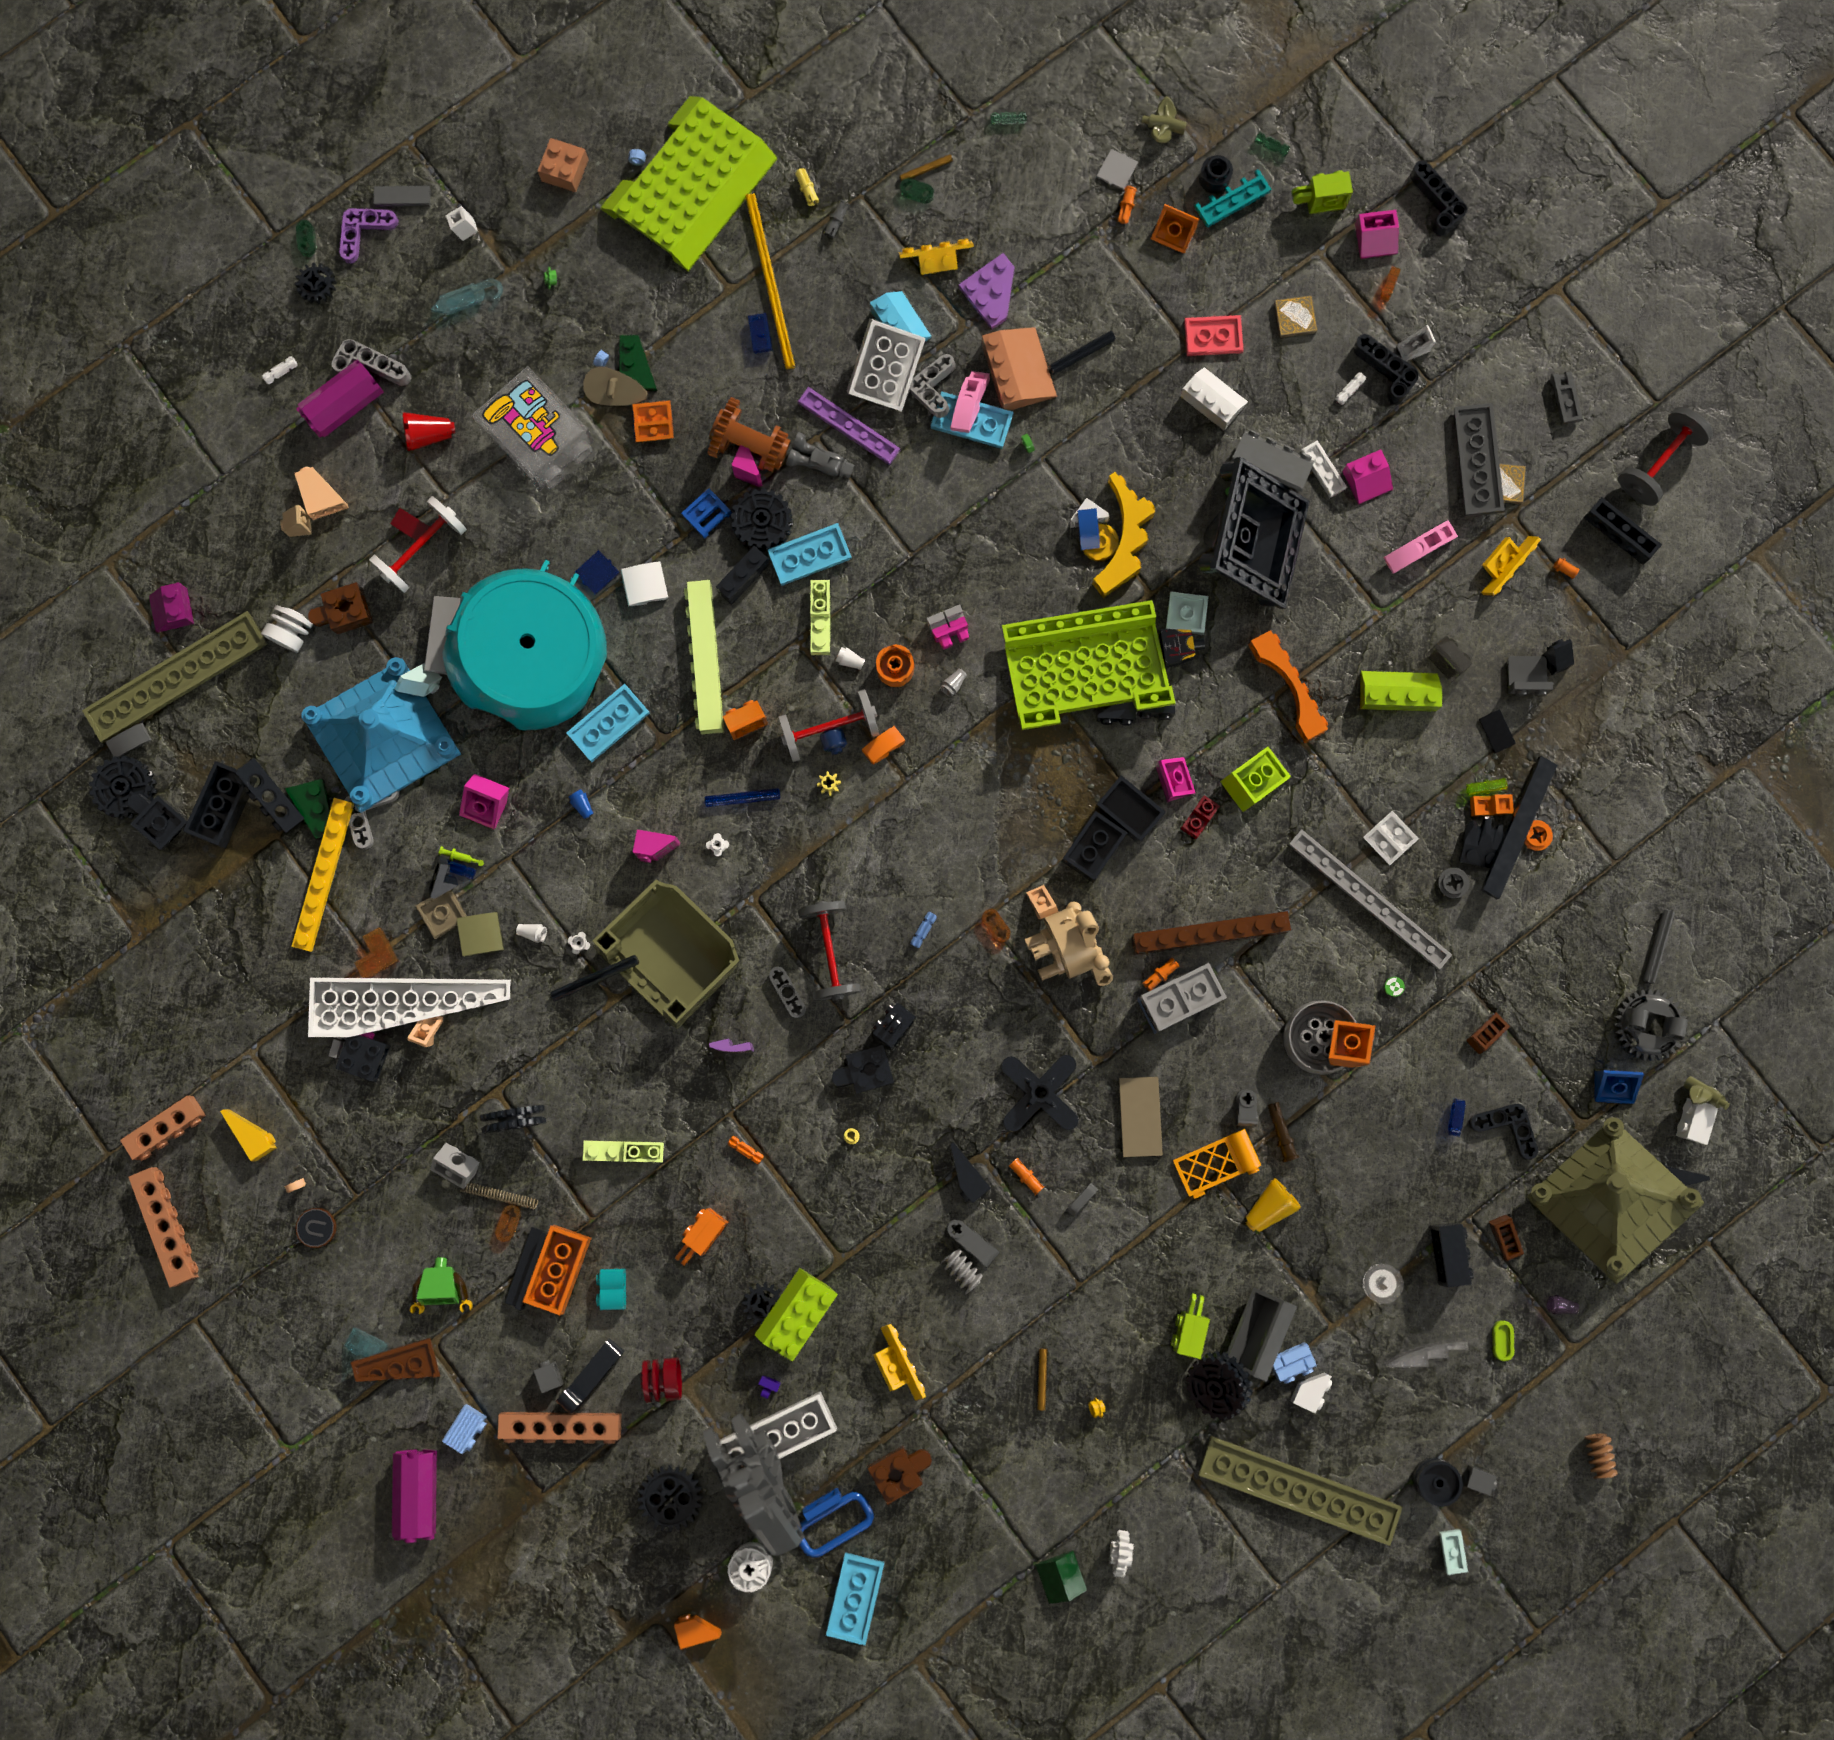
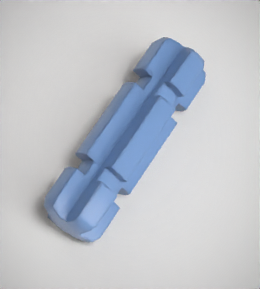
M931 912L926 914L925 921H922L915 933L916 936L911 940L912 946L920 948L923 943L922 940L925 939L932 927L931 924L937 918L935 914Z

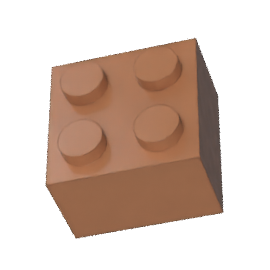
M550 138L538 168L541 181L576 192L589 160L587 153L583 148Z

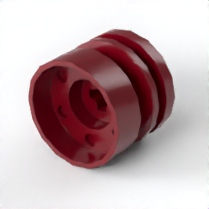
M678 1357L664 1359L663 1368H660L658 1359L653 1360L652 1367L650 1360L643 1361L641 1388L646 1403L653 1401V1393L655 1401L660 1402L662 1392H664L667 1401L681 1400L682 1375Z

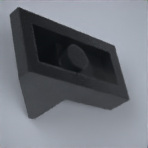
M438 856L429 887L430 898L435 899L458 886L457 878L449 876L450 865H448L446 857Z

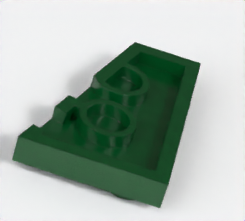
M620 335V373L636 380L646 391H658L639 335Z
M319 779L285 788L296 808L304 817L314 837L322 839L331 810L324 780Z

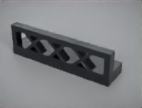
M531 1227L505 1301L506 1304L512 1305L520 1311L526 1307L527 1303H524L523 1300L548 1234L547 1231Z

